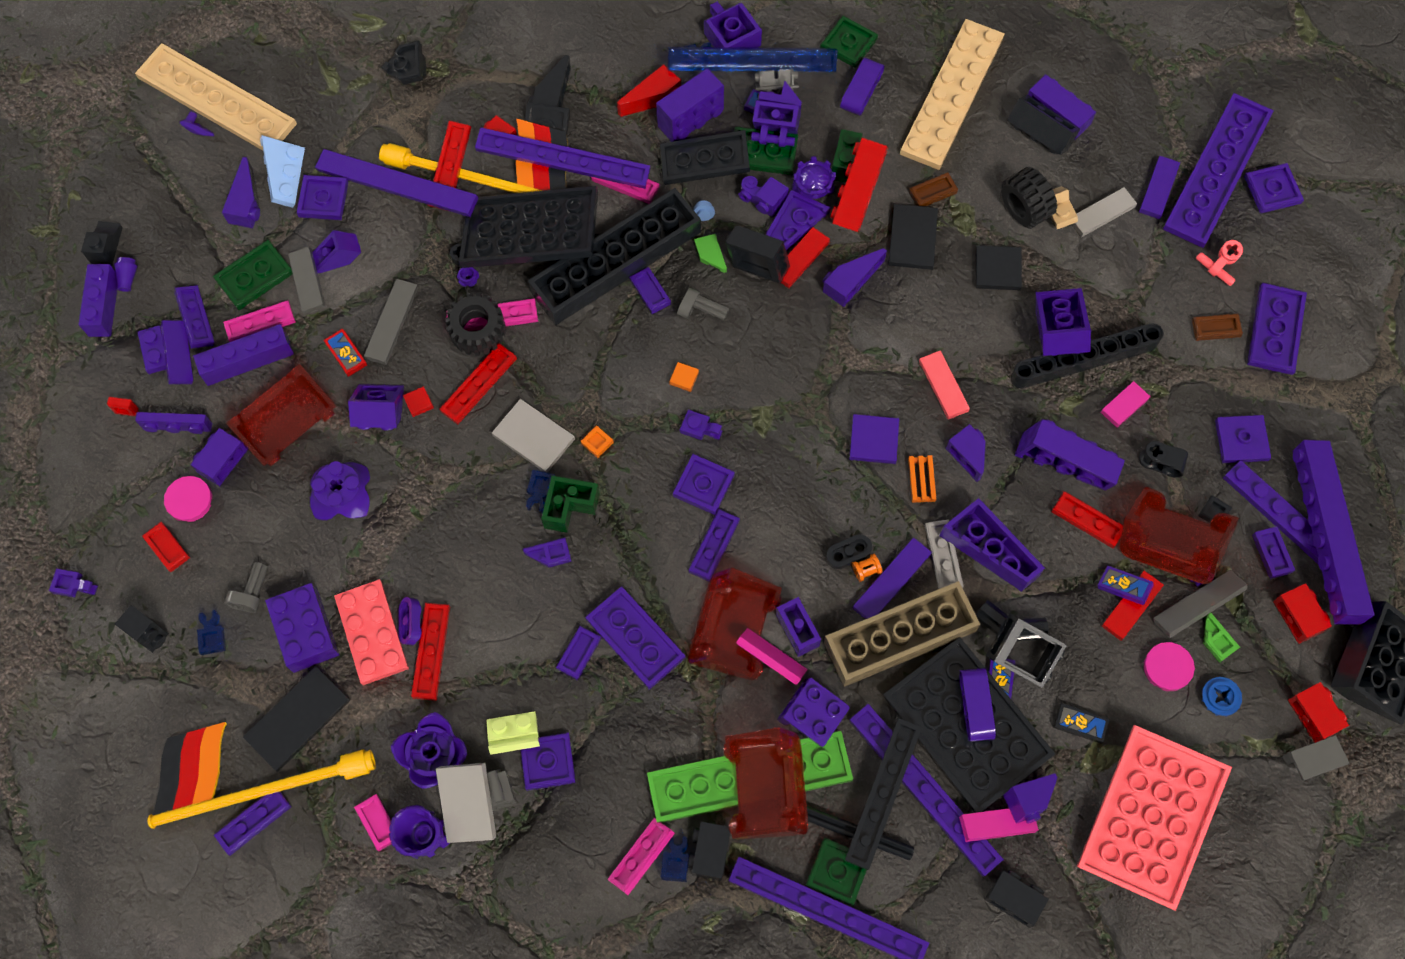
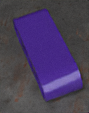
M864 57L842 98L840 108L861 116L883 74L885 65Z
M986 668L960 670V687L968 740H993L996 733Z

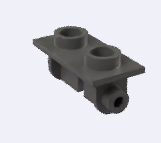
M793 69L778 70V78H774V70L759 71V73H755V82H759V84H755V88L763 92H772V89H781L782 91L784 81H786L794 91V88H799L798 83L794 82V80L798 79V71H793Z

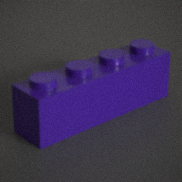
M279 324L196 354L193 357L199 375L207 386L294 355L288 335L282 325Z

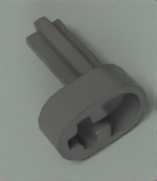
M689 287L679 306L677 315L689 319L693 309L697 308L724 320L729 308L700 296V291Z
M259 562L254 563L244 593L228 591L224 605L235 610L256 613L260 603L258 595L268 566Z

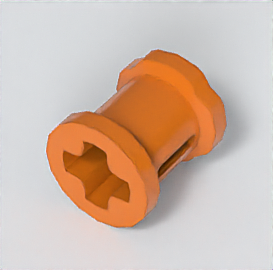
M874 553L870 555V558L858 563L856 561L852 562L854 574L859 582L864 581L865 577L875 573H882L881 564Z

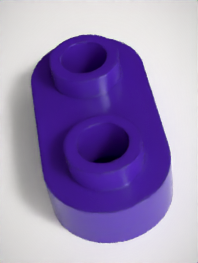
M405 597L399 605V640L402 644L414 645L421 638V605L416 598Z

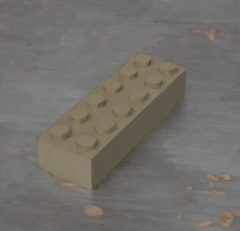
M958 581L826 635L824 645L843 687L951 643L959 637L963 638L975 633L980 623Z

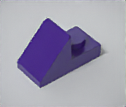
M784 81L781 95L774 92L760 91L758 101L799 106L801 112L802 102L786 81Z

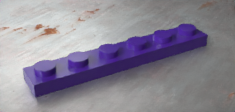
M1240 460L1223 479L1319 565V557L1313 543L1314 537L1308 520Z

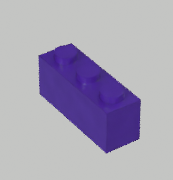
M1046 74L1028 93L1029 96L1080 128L1075 140L1092 124L1096 111Z
M87 264L78 325L88 337H111L117 296V280L115 270L110 264Z

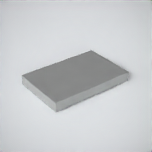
M522 399L514 405L492 432L493 437L546 474L575 440L571 433Z
M486 764L439 766L436 768L447 843L494 840L496 838V830Z

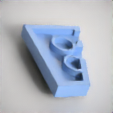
M262 135L260 142L261 146H263V159L267 168V181L271 202L293 208L296 202L305 148Z

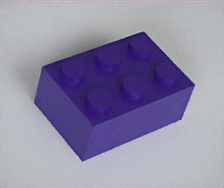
M707 68L656 103L658 128L671 142L684 140L689 133L695 129H700L708 120L722 113L724 110V85Z
M1082 288L1036 292V318L1043 356L1090 352L1091 329Z
M312 583L265 600L286 667L293 673L339 656L319 591Z

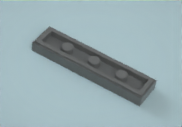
M396 279L364 354L365 359L387 365L418 291L417 284Z
M1229 570L1154 617V623L1171 638L1246 591L1247 584L1232 570Z

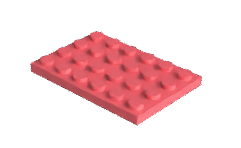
M1133 725L1077 867L1176 911L1232 767Z

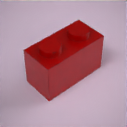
M1306 583L1280 595L1273 601L1298 644L1332 627L1329 615L1321 609L1317 602L1316 594L1312 589H1309Z
M1321 682L1288 700L1315 743L1349 726L1345 713L1336 706L1332 700L1333 697L1330 690L1324 687Z

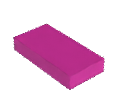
M1133 381L1105 406L1100 413L1118 428L1145 404L1151 396Z
M375 794L354 808L377 851H381L391 845L389 838L391 818L379 796Z

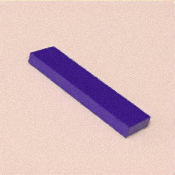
M913 538L855 603L853 609L865 619L880 614L931 556L932 552Z

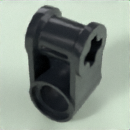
M1152 441L1147 444L1145 450L1139 455V461L1143 467L1173 478L1183 476L1188 458L1186 450L1172 447L1159 441Z

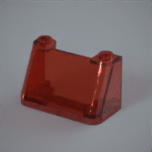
M298 364L259 398L230 419L226 426L263 466L268 464L271 467L281 459L278 455L319 420L322 419L326 422L335 414L333 409L337 406L306 370Z
M1145 487L1125 517L1120 542L1121 552L1130 559L1198 583L1208 584L1212 582L1236 529L1238 517L1226 513H1218L1213 517L1211 524L1165 509L1166 499L1164 495L1157 490Z
M735 568L715 573L706 591L689 651L688 662L699 667L740 678L757 680L763 670L761 660L740 647L736 642L747 628L761 637L767 613L777 609L781 603L780 594L782 588Z
M780 727L725 736L724 755L731 763L736 764L739 813L734 814L732 820L729 821L732 839L784 837L806 834L808 831V816L802 747L799 736Z

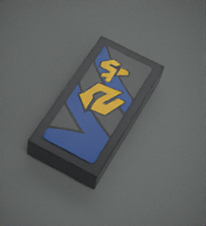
M1061 703L1054 728L1102 744L1110 719Z

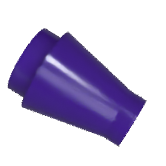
M119 257L117 262L114 263L117 290L123 292L131 291L138 267L134 259Z

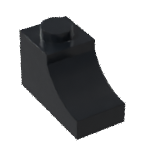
M98 221L93 232H86L81 252L91 264L113 265L123 227L120 223Z

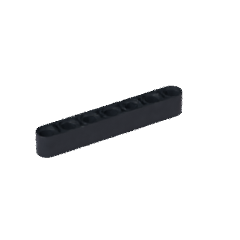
M1146 324L1091 340L1090 352L1055 356L1040 355L1022 360L1015 365L1011 375V382L1017 388H1027L1153 351L1163 338V329L1158 324ZM1147 335L1152 336L1155 340L1149 339ZM1125 341L1131 342L1133 346L1128 345ZM1104 348H1109L1112 352H1108ZM1083 354H1088L1091 358H1086ZM1061 360H1067L1070 364H1064ZM1040 366L1047 367L1049 371L1042 370ZM1019 372L1025 373L1028 377H1022L1019 375Z

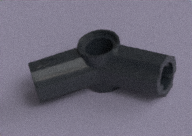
M989 600L975 614L977 619L996 635L1008 617L1006 613ZM1045 617L1022 619L1048 634V622ZM1024 628L1016 642L1045 639Z

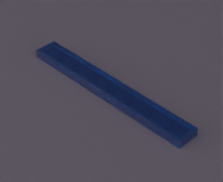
M668 47V71H704L708 68L710 71H778L793 69V71L836 72L838 50L830 48Z

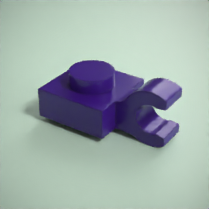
M691 410L687 411L680 428L681 434L699 440L703 439L704 434L719 440L723 431L721 430V425L709 423V416Z
M56 568L49 592L75 598L77 591L95 595L98 586L92 585L93 582L81 580L83 575L79 572Z

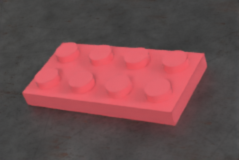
M379 579L334 595L360 683L366 685L408 670L407 660L399 640L382 581Z

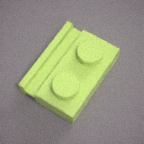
M536 712L487 719L490 755L539 747Z

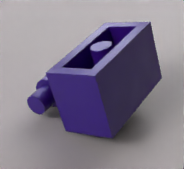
M756 100L752 122L755 129H761V132H752L751 141H758L759 144L764 145L767 143L778 144L779 147H786V145L794 146L795 138L787 137V134L798 133L801 116L799 106ZM768 131L780 132V136L768 134Z

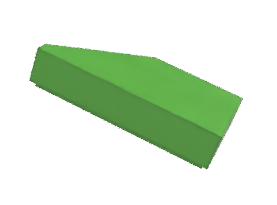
M716 234L694 239L700 262L714 266L723 273L727 272Z
M1212 613L1205 616L1203 644L1220 663L1238 650L1240 646Z

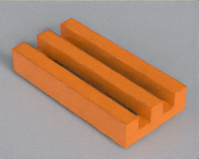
M932 455L927 457L918 456L917 458L909 456L912 503L935 502L936 490ZM916 463L919 465L921 497H917L914 465ZM924 463H927L930 496L926 494Z

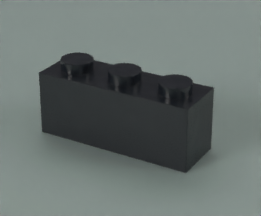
M1028 94L1019 98L1007 121L1012 123L1013 128L1026 132L1030 135V139L1037 143L1041 142L1047 146L1048 151L1059 155L1068 151L1080 131V128Z

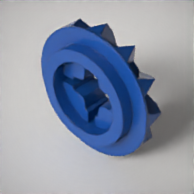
M1216 677L1205 684L1202 689L1201 701L1205 703L1207 710L1215 713V716H1229L1240 708L1242 693L1237 684L1225 677ZM1216 691L1219 694L1228 691L1224 698L1226 703L1224 701L1215 702L1218 697Z

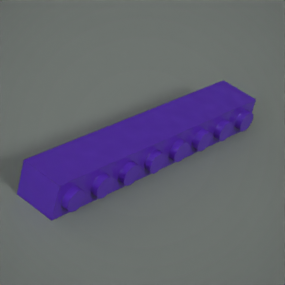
M1303 440L1293 450V461L1296 463L1298 481L1303 492V502L1308 512V523L1312 529L1313 543L1319 557V568L1322 570L1324 578V589L1329 598L1330 613L1333 615L1335 624H1363L1374 616V611L1330 441Z

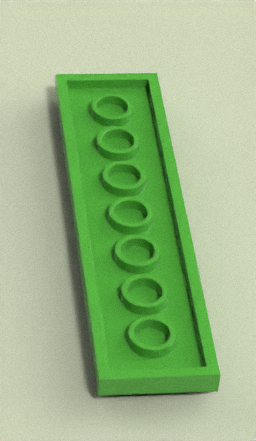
M842 731L833 732L823 747H820L810 738L647 773L657 823L853 781Z

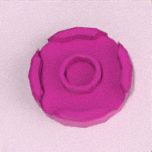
M194 476L181 477L167 488L164 495V505L167 512L176 520L193 522L202 518L209 511L213 494L210 487L201 478Z
M1172 642L1160 643L1154 646L1146 655L1144 660L1145 675L1151 684L1161 688V690L1167 692L1178 691L1185 687L1193 678L1195 670L1193 658L1181 645Z

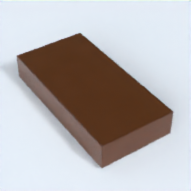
M948 172L909 188V194L916 206L922 207L958 192V188Z
M1239 314L1193 317L1192 319L1196 341L1238 338L1243 334Z

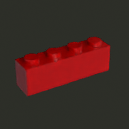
M862 138L861 142H856L853 150V155H856L853 164L849 163L845 176L848 177L846 185L842 184L838 193V197L841 198L839 205L834 206L830 218L834 219L832 224L859 233L886 157L888 146Z

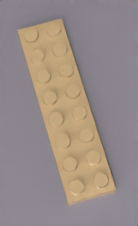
M965 19L901 148L900 155L940 170L1002 43L1005 33Z
M162 43L135 73L138 79L263 150L260 142L262 135L283 141L297 124L294 118Z

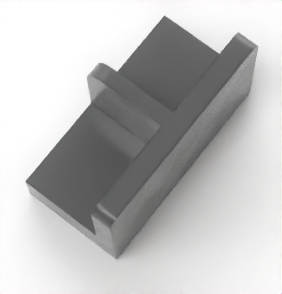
M1336 735L1282 756L1286 766L1294 763L1303 781L1349 764Z

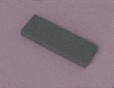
M308 246L288 253L302 312L308 314L326 307L312 249Z

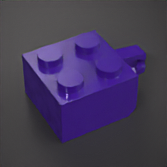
M718 1L710 5L712 17L704 20V34L725 64L761 46L762 30L743 3H738L726 10L723 9Z

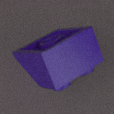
M359 384L348 401L350 427H358L361 430L370 429L371 427L381 428L382 430L397 428L402 414L404 385Z

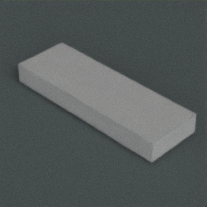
M1124 187L1078 212V222L1072 225L1079 235L1083 237L1136 207L1137 203Z
M949 519L925 523L938 589L958 581L962 588L964 587L955 546L939 536L944 525L949 522Z

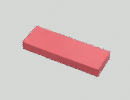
M938 351L920 358L919 363L947 419L969 412L970 408L942 352Z

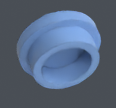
M699 201L693 208L701 221L710 220L715 215V209L708 201Z

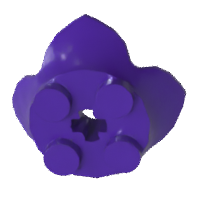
M334 461L316 470L310 483L312 488L310 507L314 517L318 520H329L336 514L353 519L367 516L370 505L369 495L365 489V485L370 480L367 467L354 462L340 463ZM338 485H341V487H342L341 490L334 489V488H335L336 486H338Z
M436 712L423 717L414 732L401 734L391 745L395 760L409 771V778L412 783L422 789L438 785L436 768L439 766L462 765L467 756L465 743L461 738L453 734L448 720ZM435 747L437 754L430 758L426 755V752H430Z

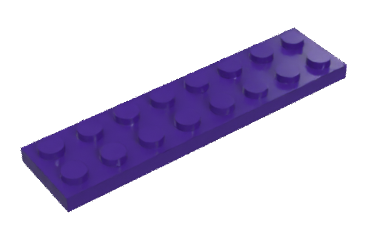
M1233 93L1163 230L1204 248L1274 110Z

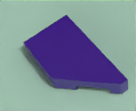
M566 538L523 548L526 556L548 568L572 562Z

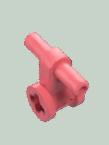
M1229 240L1219 250V259L1216 262L1212 261L1202 252L1198 254L1196 260L1209 269L1207 272L1212 276H1217L1228 286H1231L1235 282V278L1222 268L1226 264L1235 263L1242 255L1243 247L1240 242ZM1233 249L1235 252L1229 256L1227 252Z

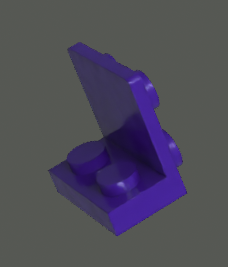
M808 678L802 682L777 720L784 726L791 724L820 747H823L850 707L814 679Z

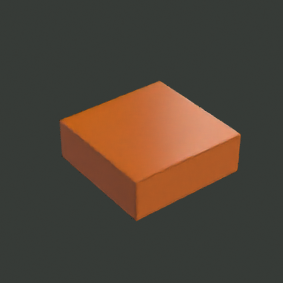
M678 362L669 381L670 385L691 392L699 374V369Z
M597 425L581 440V444L597 458L614 443L613 439Z

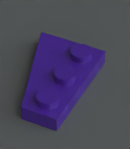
M791 190L766 235L784 241L785 249L787 250L830 212L831 207Z

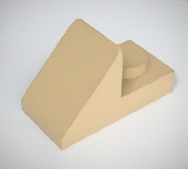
M1062 186L1053 189L1057 199V212L1051 216V219L1056 229L1078 222V216L1069 200V190Z

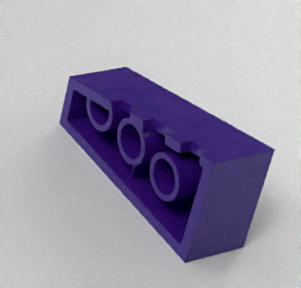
M1044 419L1023 432L1014 455L1019 458H1023L1024 455L1034 458L1033 463L1043 466V464L1055 466L1056 472L1064 475L1076 474L1077 480L1103 490H1108L1117 484L1125 462L1116 453L1105 451L1098 447L1096 443L1084 440L1073 431L1064 430L1056 426L1053 421Z
M979 498L944 525L939 535L1021 592L1033 583L1045 569Z

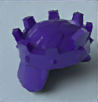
M812 156L810 161L806 163L800 161L797 164L798 169L796 174H794L792 190L811 199L824 197L828 193L832 194L835 190L833 181L835 180L836 172H832L829 161L826 160L823 163L817 161L816 156Z
M420 805L402 808L390 822L389 838L391 844L395 847L396 851L404 856H411L416 859L420 856L431 858L435 855L434 851L438 847L445 848L450 844L447 843L446 835H443L444 821L439 820L434 815L435 812L429 811Z

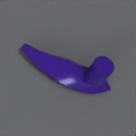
M190 111L185 120L179 121L185 129L194 134L214 136V133L203 128L200 124L194 123L197 118V114Z

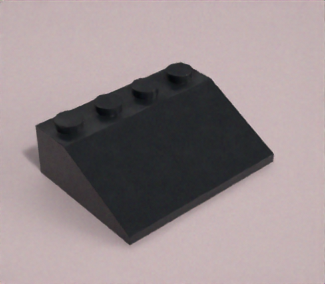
M1387 601L1371 602L1374 616L1363 624H1354L1331 688L1346 699L1391 721L1403 724L1405 720V615Z

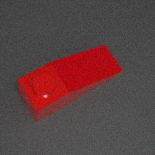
M663 64L617 102L618 115L622 117L656 108L658 101L681 86V79Z

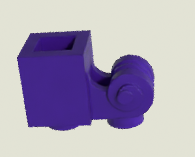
M745 177L741 183V192L738 194L740 199L746 203L751 201L759 212L773 218L785 202L789 188L772 177L769 178L763 187L757 186L758 181L755 177Z

